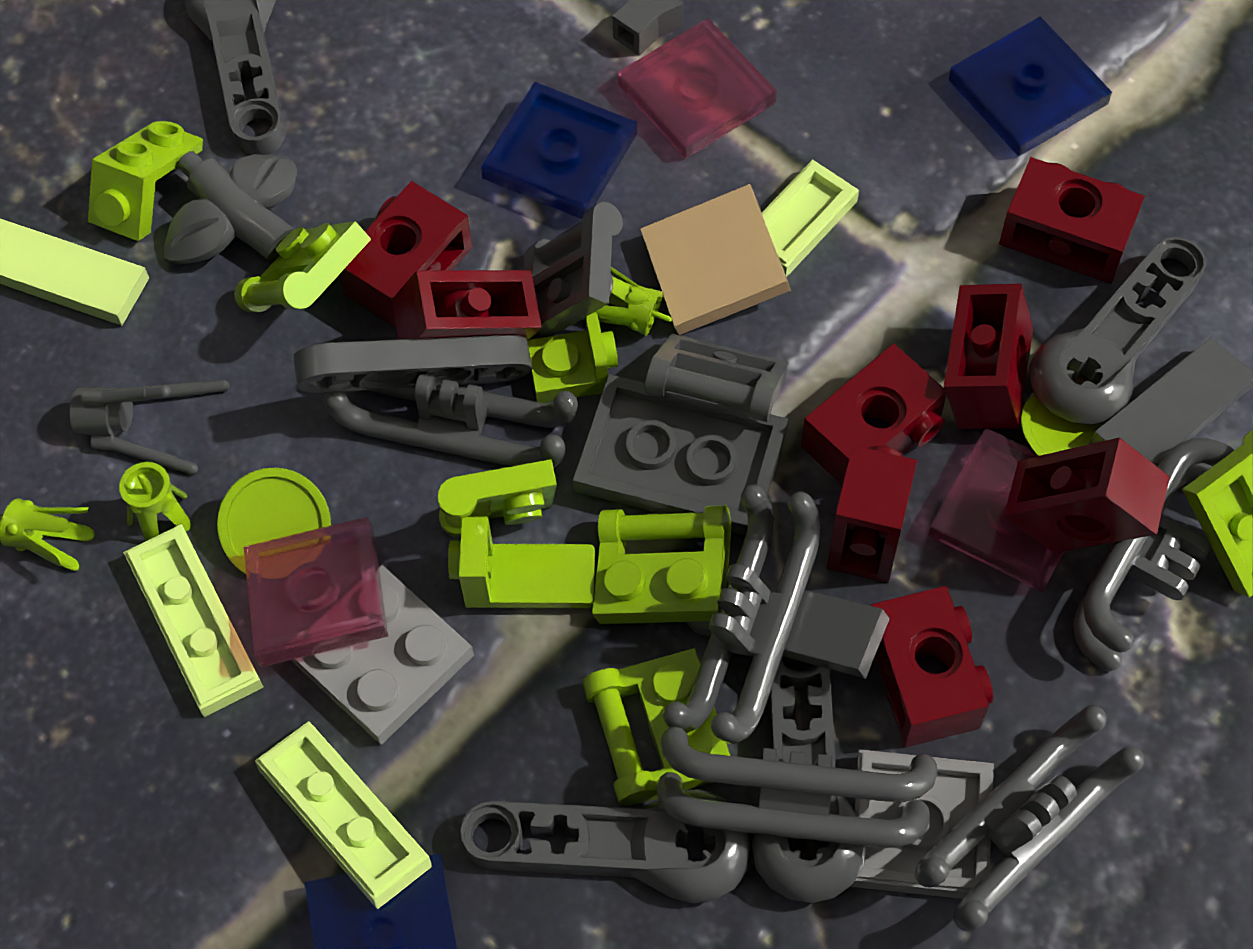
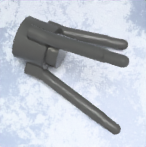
M227 380L132 388L78 386L73 392L70 403L71 426L76 435H91V448L93 450H113L147 462L159 464L172 470L194 475L198 471V466L195 463L118 438L117 434L119 431L129 430L131 426L133 401L225 392L230 388V384Z

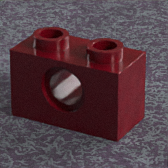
M1030 157L1008 208L998 245L1112 284L1145 195L1130 191L1118 183L1104 182L1071 171L1068 167L1059 163H1048Z
M410 181L397 197L392 196L383 203L378 211L376 220L365 231L371 240L339 274L344 295L396 328L391 299L416 270H453L473 248L468 215L415 182ZM408 250V252H407V253H404V254H400V255H394V254H393V253H395V252H397V251Z
M416 270L391 299L398 340L519 335L525 337L528 341L542 328L531 270Z
M1021 283L960 285L944 381V389L958 429H1020L1033 335V324Z
M893 343L804 418L801 447L843 486L852 445L864 448L884 446L902 454L914 443L918 447L927 444L944 424V419L941 416L947 396L945 389ZM881 419L886 421L890 427L875 428L865 421Z
M1120 437L1018 460L1004 517L1053 553L1157 535L1170 476Z
M852 445L835 514L826 569L889 583L916 469V459L903 457L898 451L884 446L864 448Z
M947 586L871 604L870 606L883 609L890 618L875 654V660L904 748L980 729L989 704L993 703L992 684L986 668L983 665L975 666L967 645L972 643L969 618L963 606L954 607ZM924 656L935 657L945 664L948 671L941 674L928 673L919 667L916 660Z

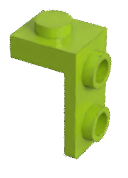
M157 121L93 158L88 222L136 241H140L149 235L152 227L155 181L177 168L180 159L190 151H194L196 154L200 153L203 148V139L185 132L176 123Z
M488 517L462 518L461 540H450L449 579L460 580L466 608H591L593 606L595 548L590 544H493Z

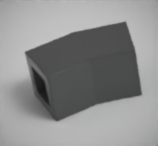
M628 0L612 15L613 38L640 56L659 37L683 26L682 1Z

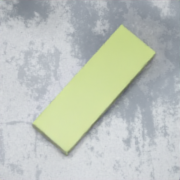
M0 219V284L121 326L124 324L149 280L145 267Z
M182 524L123 552L204 717L264 688Z
M310 721L255 760L259 772L377 910L432 867L426 852Z

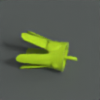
M611 267V274L615 277H613V288L609 297V303L614 306L606 305L595 311L598 314L599 322L625 325L647 336L656 318L667 322L672 321L670 316L658 312L662 302L663 291L639 286Z
M141 462L131 466L124 472L119 482V492L127 503L126 523L128 526H131L133 524V513H136L145 541L159 535L157 514L160 512L168 517L175 526L182 524L185 531L190 530V519L173 495L175 493L182 499H186L187 494L170 483L169 475L162 466L153 462Z
M17 498L9 503L3 515L0 516V541L2 545L15 547L18 551L29 550L58 566L74 571L79 570L78 561L42 540L43 536L89 541L94 538L95 532L88 526L69 522L62 517L49 515L86 513L89 507H39L30 500Z

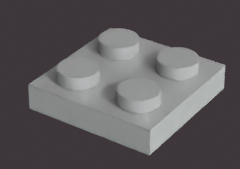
M383 565L288 651L291 661L380 745L396 732L474 656L472 646Z

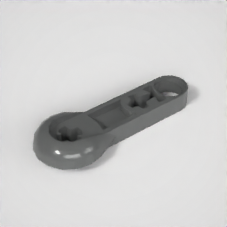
M183 0L189 18L213 42L229 125L238 149L246 155H269L274 153L285 140V128L264 32L276 0ZM254 78L253 84L257 98L246 100L243 90L244 79ZM255 119H265L273 123L271 129L261 136L252 137L242 132L245 125Z
M1170 237L1163 239L1156 244L1085 328L1055 335L1042 344L1029 364V382L1037 399L1048 410L1070 422L1091 425L1109 421L1125 408L1133 392L1136 359L1195 289L1206 268V257L1203 251L1194 242L1185 238ZM1171 258L1181 261L1187 266L1190 275L1180 277L1168 273L1163 268L1161 260ZM1153 288L1159 293L1154 304L1147 306L1146 309L1140 307L1138 303ZM1082 374L1090 381H1085L1082 385H1078L1071 378L1075 379Z
M780 661L771 687L773 749H777L778 761L789 763L790 751L804 752V764L814 765L818 754L832 755V767L836 768L830 669L814 665L808 670L794 671L787 668ZM807 689L808 713L814 719L810 721L809 730L800 731L796 730L795 721L789 718L793 717L795 713L794 690L801 691ZM831 795L829 814L857 817L846 797ZM753 833L751 852L755 869L769 888L790 900L814 903L835 898L853 885L864 867L867 846L825 841L828 847L819 848L816 860L808 861L801 859V849L796 850L794 853L790 850L789 846L799 844L800 838Z
M699 789L685 791L694 798L729 802L719 794ZM489 801L482 802L471 808L463 818L460 828L461 841L467 856L481 868L500 871L636 878L670 898L689 903L713 901L735 889L748 872L752 856L750 833L703 828L682 823L671 817L659 804V801L641 809ZM490 819L505 822L512 832L508 844L496 852L482 851L473 842L475 829L480 823ZM530 821L532 836L543 837L552 836L555 831V825H566L569 836L578 838V842L566 843L564 853L555 854L552 853L550 842L529 839L531 853L522 854L520 853L523 845L521 822ZM689 832L703 833L702 839L704 844L714 846L715 849L712 854L704 850L703 860L694 862L688 860L687 850L676 847V843L679 839L687 843Z

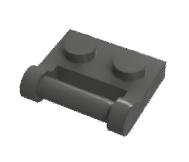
M605 201L595 204L584 213L582 221L552 240H539L525 251L523 270H531L542 326L529 340L554 336L609 304V297L613 288V277L610 274L612 238L620 233L623 226L622 216L613 204Z
M671 334L651 360L645 383V392L664 397L666 392L669 391L749 411V418L768 422L773 404L784 386L789 362Z

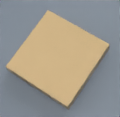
M751 184L640 229L674 327L679 335L791 291Z

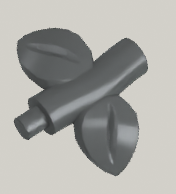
M194 151L186 153L180 159L178 169L188 177L187 188L198 199L183 205L175 214L165 240L164 259L171 264H190L204 261L221 253L233 238L237 237L260 253L269 262H274L280 256L276 251L277 246L295 229L267 208L276 206L289 197L296 187L297 168L293 160L287 156L253 154L237 160L229 173L214 158L203 160Z

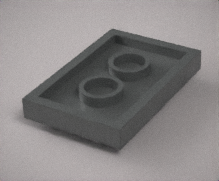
M609 374L573 478L574 492L659 514L704 512L706 506L727 505L731 517V532L746 536L748 518L746 509L740 499L741 493L747 486L757 485L762 487L767 495L769 494L786 436L788 418L770 414L768 422L749 418V411L669 391L666 392L664 397L645 392V383Z

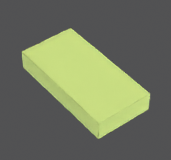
M813 159L762 212L786 277L858 201L859 190Z

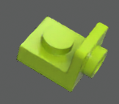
M597 312L585 317L586 330L528 340L532 363L531 374L537 402H553L555 396L561 391H569L576 398L603 393L608 378V369L618 367V357L613 332L601 333Z

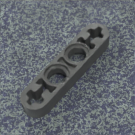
M519 335L323 343L302 348L293 354L297 387L301 391L309 393L415 388L420 374L434 377L435 386H441L444 379L456 381L458 385L501 383L517 380L532 371L528 341L525 337Z

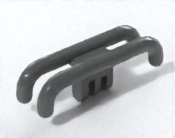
M423 374L419 375L415 388L369 390L383 395L416 401L419 413L418 422L364 410L351 403L344 391L326 392L323 400L325 409L330 417L341 426L355 433L509 467L552 459L553 467H555L563 459L565 443L556 434L545 436L540 446L524 445L482 436L481 432L486 416L534 427L553 428L561 427L571 422L578 409L577 398L569 391H561L555 396L553 403L547 404L483 391L480 386L470 384L467 387L458 386V382L444 379L441 386H435L434 377Z
M1192 438L1177 444L1164 457L1158 467L1170 476L1162 514L1178 488L1190 484L1232 453L1234 449L1225 443L1210 438ZM1161 514L1157 535L1114 542L1089 584L1086 594L1077 607L1073 620L1074 639L1083 656L1104 671L1117 670L1122 664L1121 653L1130 650L1134 643L1132 632L1117 622L1110 611L1111 601L1125 577L1128 575L1170 599L1182 600L1189 588L1185 580H1193L1200 569V565L1196 560H1204L1211 549V544L1207 539Z
M749 485L743 489L740 499L746 509L748 518L745 540L736 564L730 565L726 575L729 585L728 588H724L720 592L717 603L721 608L719 613L712 615L708 626L712 633L688 700L685 704L672 702L663 711V718L668 727H679L686 733H689L702 726L715 705L732 653L751 656L753 660L733 714L720 712L715 715L711 721L712 732L718 739L729 744H736L747 739L757 727L773 685L820 542L821 525L819 511L812 497L804 492H796L788 500V509L794 520V537L776 592H771L759 576L773 535L774 518L772 504L762 487Z
M1087 706L1064 723L946 834L917 864L915 869L916 880L920 885L931 888L944 882L948 877L949 871L986 835L1005 855L956 906L953 918L954 923L959 929L968 932L982 927L988 919V913L1102 800L1143 767L1144 755L1138 748L1129 746L1112 755L1076 788L1067 778L1056 776L1035 789L1076 749L1103 729L1107 722V716L1099 706Z
M670 727L662 735L661 748L663 757L675 771L689 778L707 782L760 787L759 806L703 800L688 795L684 791L682 778L676 773L667 772L660 776L656 788L659 804L671 817L682 823L703 828L879 848H899L912 844L924 835L930 820L928 806L923 801L914 799L922 797L935 784L937 764L929 755L920 754L915 756L910 763V771L887 774L833 768L832 755L818 754L814 765L804 764V752L790 751L789 763L779 762L777 749L763 748L762 760L708 754L691 748L688 745V735L682 728ZM831 795L885 802H907L903 808L902 817L894 820L829 814Z

